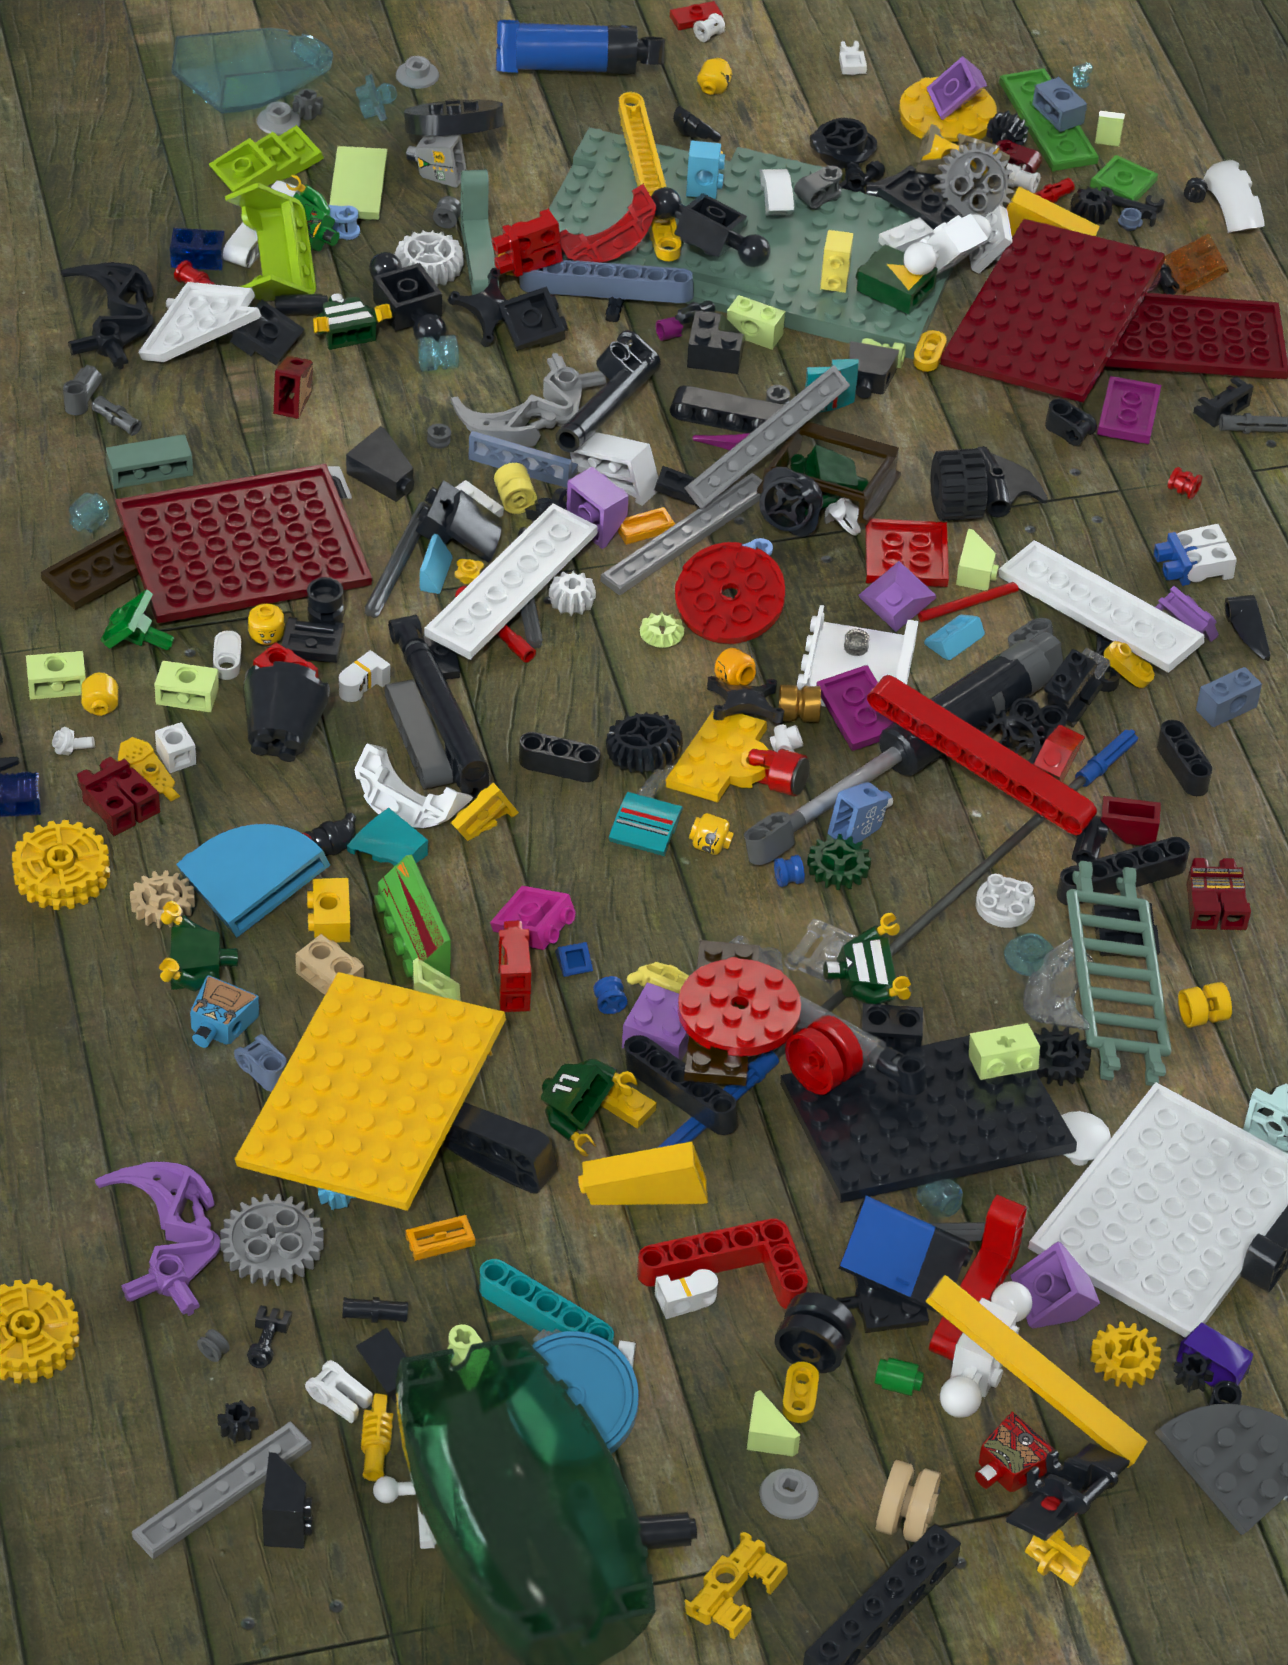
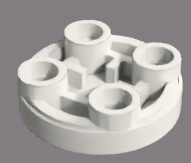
M992 874L978 889L976 896L977 912L985 921L992 925L1004 928L1017 927L1026 923L1034 911L1035 897L1033 887L1028 882L1003 877L1000 874Z

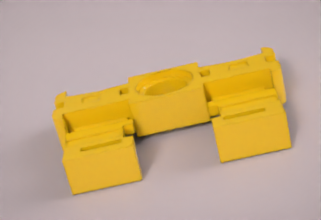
M746 1532L740 1533V1544L728 1558L722 1555L704 1576V1587L692 1602L685 1599L686 1614L705 1625H710L711 1617H713V1621L728 1629L730 1638L735 1639L751 1619V1608L744 1604L740 1607L733 1603V1596L747 1581L748 1573L752 1578L756 1575L757 1579H763L762 1583L766 1585V1592L771 1595L788 1574L787 1563L766 1553V1546L763 1541L757 1539L756 1542H753L752 1535ZM723 1573H729L735 1577L732 1582L726 1584L717 1581V1577Z

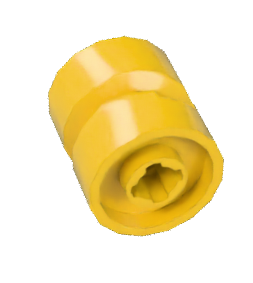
M1223 982L1204 985L1202 990L1199 987H1192L1179 991L1178 1008L1186 1027L1191 1028L1205 1025L1208 1020L1216 1023L1231 1018V997Z

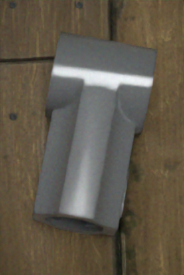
M86 365L85 368H81L73 380L67 381L63 385L64 409L68 414L82 415L88 410V400L102 381V374L94 366Z

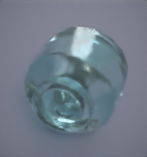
M85 492L69 507V514L71 516L69 522L79 532L84 530L88 533H93L109 518L108 510L110 507L98 493L91 494Z
M942 1179L918 1186L917 1200L934 1217L952 1216L962 1205L963 1190L954 1179Z

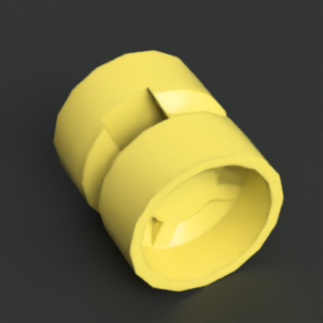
M509 463L496 471L494 481L503 507L507 512L521 514L525 512V508L535 504L537 496L527 468L523 464Z

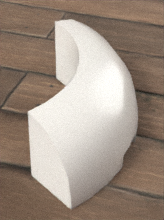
M1234 160L1213 164L1207 170L1203 180L1207 183L1208 190L1215 195L1222 208L1228 233L1264 227V218L1259 198L1252 195L1250 190L1252 181L1246 170L1240 171L1239 163Z

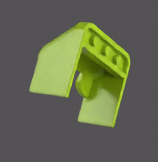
M255 183L226 195L225 200L241 207L243 223L257 232L262 275L254 277L252 282L240 287L252 288L255 295L254 298L260 301L262 299L264 301H274L275 296H280L281 294H314L316 292V282L306 213L302 203L294 197L260 183Z

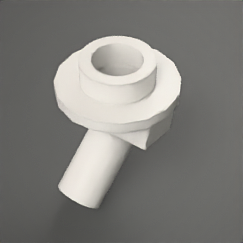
M64 726L60 731L55 732L52 746L55 747L57 754L69 756L73 749L94 748L95 740L93 736L74 738V731Z

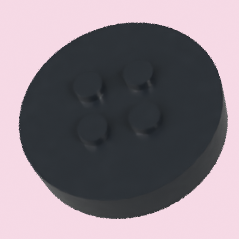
M448 99L441 102L416 105L404 110L405 130L407 133L414 135L443 136L470 134L497 129L505 124L503 103L494 100Z

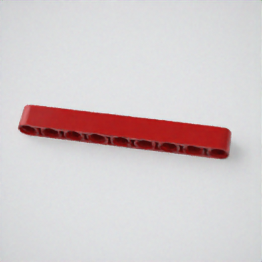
M885 675L867 695V701L874 710L1073 835L1081 834L1097 814L1096 806L1088 798L891 675Z

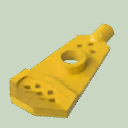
M131 737L120 743L118 762L125 758L129 762L130 767L134 768L159 794H164L170 802L180 797L173 789L175 785L174 779L148 742ZM154 768L156 770L149 772L146 769Z

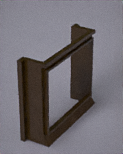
M807 421L790 436L769 467L764 469L763 481L758 486L757 493H762L764 478L771 469L775 467L787 468L792 456L797 454L801 448L803 435L885 459L863 492L810 477L818 484L821 491L860 502L857 522L868 525L901 475V472L896 470L899 447Z

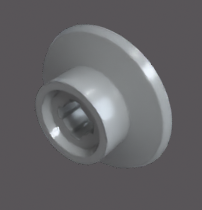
M412 56L397 69L396 78L399 83L406 87L421 89L434 85L439 79V72L427 58Z
M285 102L270 103L257 117L258 127L269 134L274 131L276 135H281L296 125L299 127L301 124L299 114L293 112V109Z
M785 1468L772 1472L763 1480L759 1496L761 1503L768 1512L782 1519L793 1520L802 1518L814 1510L818 1503L819 1492L815 1482L807 1474L796 1469ZM786 1487H789L790 1489H793V1490H795V1491H794V1492H791V1491H789V1490H787V1489H785V1488H786Z

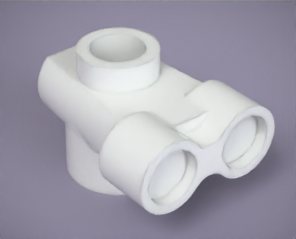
M781 724L774 728L775 736L770 737V741L775 752H778L780 749L794 752V749L803 747V741L796 725L787 728L786 725Z

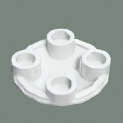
M1077 1111L1061 1115L1077 1142L1076 1152L1063 1155L1070 1158L1071 1162L1075 1165H1086L1088 1160H1093L1097 1157L1111 1139L1109 1128L1101 1119L1090 1113Z

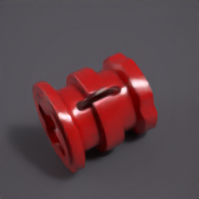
M1177 467L1173 470L1167 487L1170 490L1177 489L1179 494H1188V499L1192 500L1200 489L1202 475L1199 474L1194 477L1192 472H1183L1182 468Z

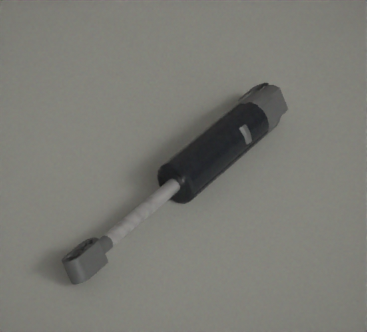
M1036 618L1029 621L1008 636V649L994 656L930 700L976 729L982 730L980 726L982 721L991 724L989 720L990 714H994L998 719L1000 717V710H1004L1007 713L1011 710L1015 700L1023 697L1029 698V696L1047 685L1051 676L1055 674L1062 664L1061 643L1053 634L1051 620ZM891 724L882 730L879 736L882 754L790 815L785 812L773 813L745 831L744 839L749 862L754 865L767 864L794 846V832L835 806L838 792L871 782L890 768L904 776L915 775L943 756L944 753L898 724Z

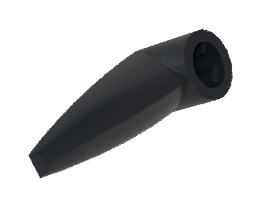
M1246 595L1226 598L1225 614L1227 621L1233 623L1239 636L1256 654L1264 660L1270 661L1269 646L1255 596Z

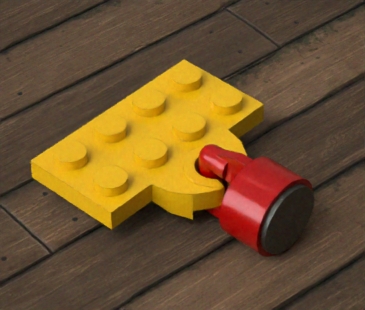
M713 709L666 778V788L717 803L730 784L741 788H753L752 784L755 782L768 785L772 791L795 797L802 792L806 785L810 763L806 755L786 749H780L778 752L769 750L760 742V739L767 730V721L744 714H733L725 717L723 720H715L713 718Z

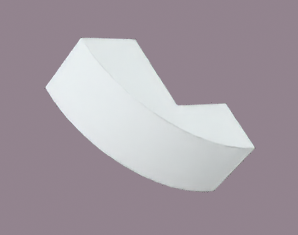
M760 170L761 190H764L766 216L791 215L794 211V201L788 170Z

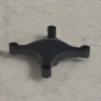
M497 268L490 270L487 276L488 286L482 292L471 296H462L457 291H453L448 297L449 304L462 306L478 318L483 329L481 344L484 347L491 345L494 340L492 335L494 327L504 321L499 311L498 303L505 301L506 298L498 288L497 279L500 271Z
M709 676L707 689L719 694L726 701L724 705L714 706L713 718L715 720H723L725 717L733 714H744L754 717L756 714L769 718L775 723H782L784 709L773 708L766 700L768 695L776 693L777 681L775 679H767L766 684L762 686L727 685L719 682L718 677Z

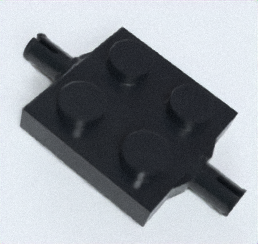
M854 1276L855 1296L836 1298L848 1310L857 1309L862 1317L865 1333L925 1326L929 1323L927 1308Z

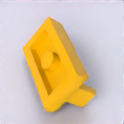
M614 1082V1086L600 1106L638 1129L656 1111L657 1102L633 1087L631 1088L632 1095H623L620 1092L618 1083Z

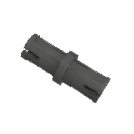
M98 396L93 401L92 410L107 418L108 423L112 426H119L131 436L136 435L140 431L141 421L126 413L124 407L114 405L103 396ZM111 412H114L115 414H117L118 416H120L122 419H119L118 417H116L115 415H113Z

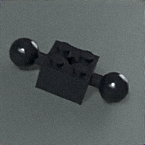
M668 187L659 188L651 195L656 205L654 215L660 220H670L674 217L679 219L674 234L681 237L683 242L691 245L694 244L703 249L706 254L720 257L732 247L738 250L740 260L750 267H759L769 259L771 248L769 242L763 236L751 234L744 237L740 235L747 216L704 193L687 206L682 204L679 194Z
M391 252L376 254L369 265L370 275L373 278V301L377 306L390 304L393 318H387V321L395 331L414 326V337L421 345L433 347L440 344L444 340L447 331L446 324L441 318L442 292L421 263L402 268L401 261L395 254Z

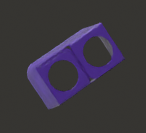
M1202 1322L1181 1342L1177 1356V1362L1182 1363L1184 1352L1188 1355L1199 1352L1205 1360L1211 1359L1210 1371L1214 1372L1213 1382L1205 1381V1383L1213 1388L1218 1382L1224 1380L1232 1381L1239 1386L1248 1374L1253 1359L1251 1351Z

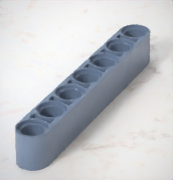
M563 260V262L531 272H523V275L519 276L520 288L525 292H531L547 286L550 294L602 298L614 297L616 299L620 297L621 299L686 303L694 297L693 274L690 270L684 268Z

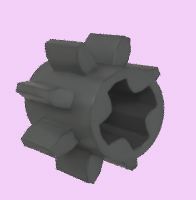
M303 89L298 95H294V101L292 102L293 112H299L300 118L312 120L316 118L317 114L321 115L323 98L317 97V93L314 90Z

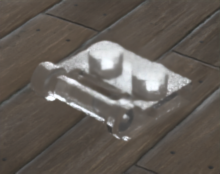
M813 919L807 926V932L795 950L789 952L785 957L784 965L789 970H800L831 984L834 979H825L823 975L824 962L837 961L842 946L856 936L821 920ZM824 937L811 957H804L815 940Z

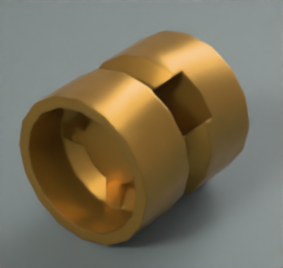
M780 685L779 708L784 709L783 721H795L797 717H800L803 722H819L821 707L820 686H804L802 690H799L796 685Z

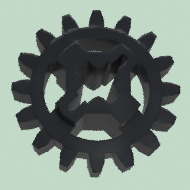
M1055 1025L1050 1032L1043 1027L1041 1028L1040 1035L1034 1033L1040 1045L1039 1069H1037L1039 1078L1046 1077L1047 1084L1057 1080L1059 1086H1063L1064 1080L1074 1084L1076 1076L1081 1079L1084 1078L1085 1071H1088L1090 1067L1092 1051L1087 1049L1086 1040L1079 1041V1032L1071 1035L1069 1034L1068 1027L1063 1031H1059L1057 1025Z

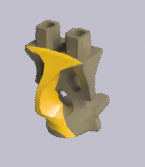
M930 124L928 132L923 135L921 146L915 159L918 162L916 171L921 173L926 172L929 166L938 168V165H946L943 157L951 153L950 151L953 149L959 151V146L967 143H975L976 147L978 144L984 143L985 150L988 147H994L993 155L1002 153L1000 162L1009 161L1010 155L1000 151V146L963 134L957 135V139H959L958 145L942 137L940 129L936 125ZM972 160L970 162V169L972 172H975L977 165ZM986 167L983 174H985L988 171V167ZM989 177L988 186L990 189H993L994 180ZM956 179L955 183L961 185V182Z

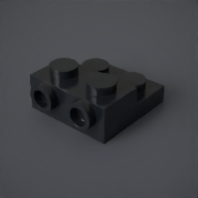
M547 286L498 303L499 311L516 351L540 344V347H544L565 340V332L568 331V326L564 316L559 317L557 312L559 305L554 294L550 295Z
M262 299L255 307L259 309L262 316L231 331L230 333L233 336L230 342L251 357L257 352L274 365H277L300 338L305 329Z

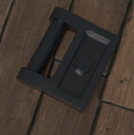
M289 617L282 646L292 650L294 654L302 659L337 663L341 642L344 637L345 623L336 622L333 625L298 621V618Z

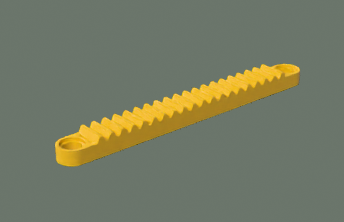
M627 92L619 97L618 111L621 118L622 131L624 132L637 187L644 184L651 196L657 189L666 187L643 97L635 92ZM631 103V104H636V105H634V106H628V105H626V104ZM654 216L649 227L652 247H654L656 256L663 261H674L681 254L680 237L674 234L677 228L675 217L670 220H660ZM663 247H673L674 249L666 250Z

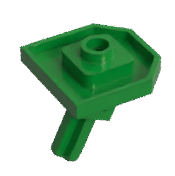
M148 589L124 604L121 608H117L110 616L109 623L100 639L109 649L123 639L142 646L143 642L146 641L165 650L171 648L174 637L150 627L152 620L144 614L153 595Z

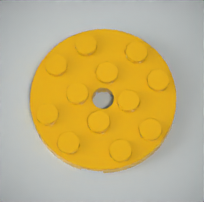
M938 77L922 78L920 81L909 86L902 94L899 105L901 122L909 132L920 139L928 132L930 124H933L940 129L942 137L949 142H958V134L980 140L986 136L987 124L997 112L993 98L986 89H982L970 101L942 120L926 88Z

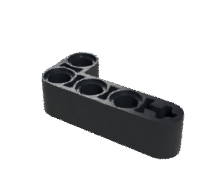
M1288 1206L1265 1236L1260 1233L1255 1236L1246 1252L1240 1276L1267 1292L1274 1288L1288 1269Z

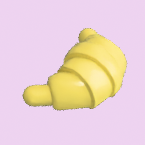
M655 962L641 966L636 972L630 973L627 976V982L631 985L639 983L643 987L648 982L679 993L689 975L673 965Z

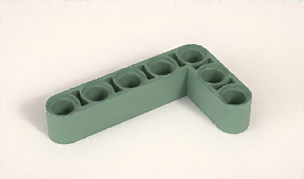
M487 169L461 171L460 222L472 295L478 294L487 288V276L492 268H496L488 221L489 181Z

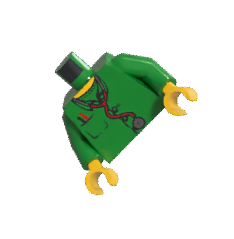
M291 175L298 180L299 184L295 188L287 183L286 186L291 191H300V194L295 192L293 197L298 199L305 209L311 251H321L325 243L335 246L340 234L332 229L335 219L330 216V207L324 196L306 184L304 186L301 184V179L297 175Z

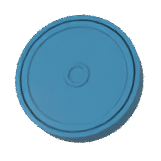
M567 1331L546 1336L525 1350L511 1371L507 1385V1410L511 1426L521 1443L534 1455L547 1462L562 1466H583L598 1462L615 1452L627 1439L634 1426L638 1412L639 1397L637 1379L632 1366L624 1354L612 1343L597 1335L579 1331Z

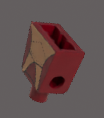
M287 356L277 367L274 381L273 414L296 419L300 418L312 392L313 362L311 360ZM292 393H294V396H293V398L291 399V398L289 397V395L292 394Z

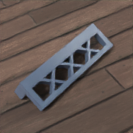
M472 431L469 435V460L496 468L509 463H520L527 468L530 478L567 488L568 480L575 477L578 472V464L573 463L571 459Z

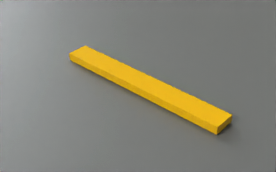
M944 1275L939 1280L925 1302L1104 1449L1130 1460L1127 1468L1135 1463L1148 1442L1145 1438L949 1277Z

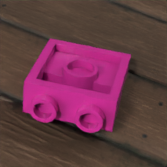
M521 886L490 924L493 932L499 933V930H503L505 921H522V929H529V947L544 950L549 943H555L558 940L559 931L565 924H571L574 921L575 909L569 894Z

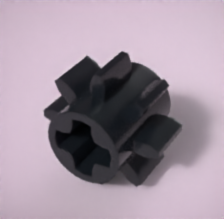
M1184 1352L1182 1363H1174L1173 1371L1178 1374L1175 1384H1182L1187 1388V1393L1198 1389L1204 1392L1205 1381L1213 1382L1214 1372L1210 1371L1212 1360H1205L1199 1352L1190 1355Z
M243 1400L230 1405L226 1403L225 1414H218L217 1416L218 1425L221 1426V1437L228 1436L234 1443L246 1439L250 1441L251 1430L259 1429V1419L256 1418L255 1407L249 1408L243 1403Z

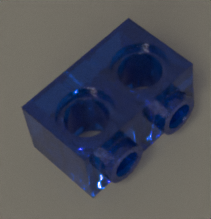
M173 228L170 244L171 267L177 268L181 262L189 261L195 269L222 270L225 231Z

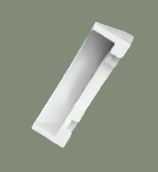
M367 743L354 769L356 779L360 780L365 793L363 797L371 808L378 814L390 808L413 828L432 827L446 822L473 798L468 794L457 792L449 787H446L443 791L444 794L441 795L428 794L425 797L416 793L396 774L389 761L387 749L381 746Z

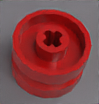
M823 1015L807 1026V1028L796 1032L787 1039L785 1045L786 1059L792 1073L807 1090L815 1094L825 1095L862 1069L863 1053L858 1039L842 1020L832 1015Z

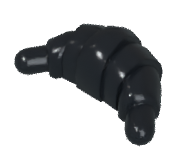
M678 106L676 108L673 120L682 135L702 139L710 138L714 142L721 140V134L683 107Z
M350 812L342 820L335 822L325 821L319 827L304 833L308 834L323 850L325 856H334L347 849V845L354 838L356 816Z

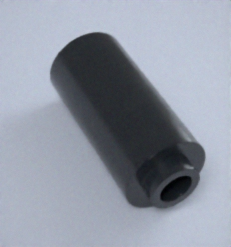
M688 1512L621 1518V1542L626 1552L691 1546V1539L697 1538L695 1518L689 1519Z

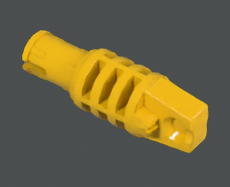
M375 1393L371 1410H364L361 1438V1449L365 1454L363 1477L369 1481H377L379 1478L384 1477L385 1455H387L391 1448L393 1413L386 1412L387 1395Z

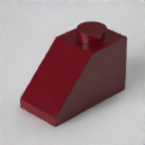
M1103 796L1101 821L1126 844L1143 846L1157 840L1161 803Z

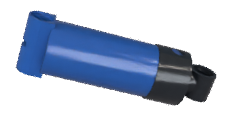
M519 20L497 21V71L518 72V69L636 74L638 61L650 65L664 64L665 38L648 36L639 39L637 38V26L519 23Z

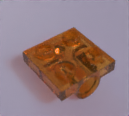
M1209 233L1165 255L1166 263L1171 268L1172 274L1179 284L1183 295L1229 272Z

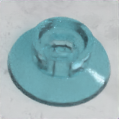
M1027 933L1012 939L1004 949V959L1007 965L1015 972L1026 976L1044 975L1054 968L1057 961V954L1053 946L1042 936L1035 933Z

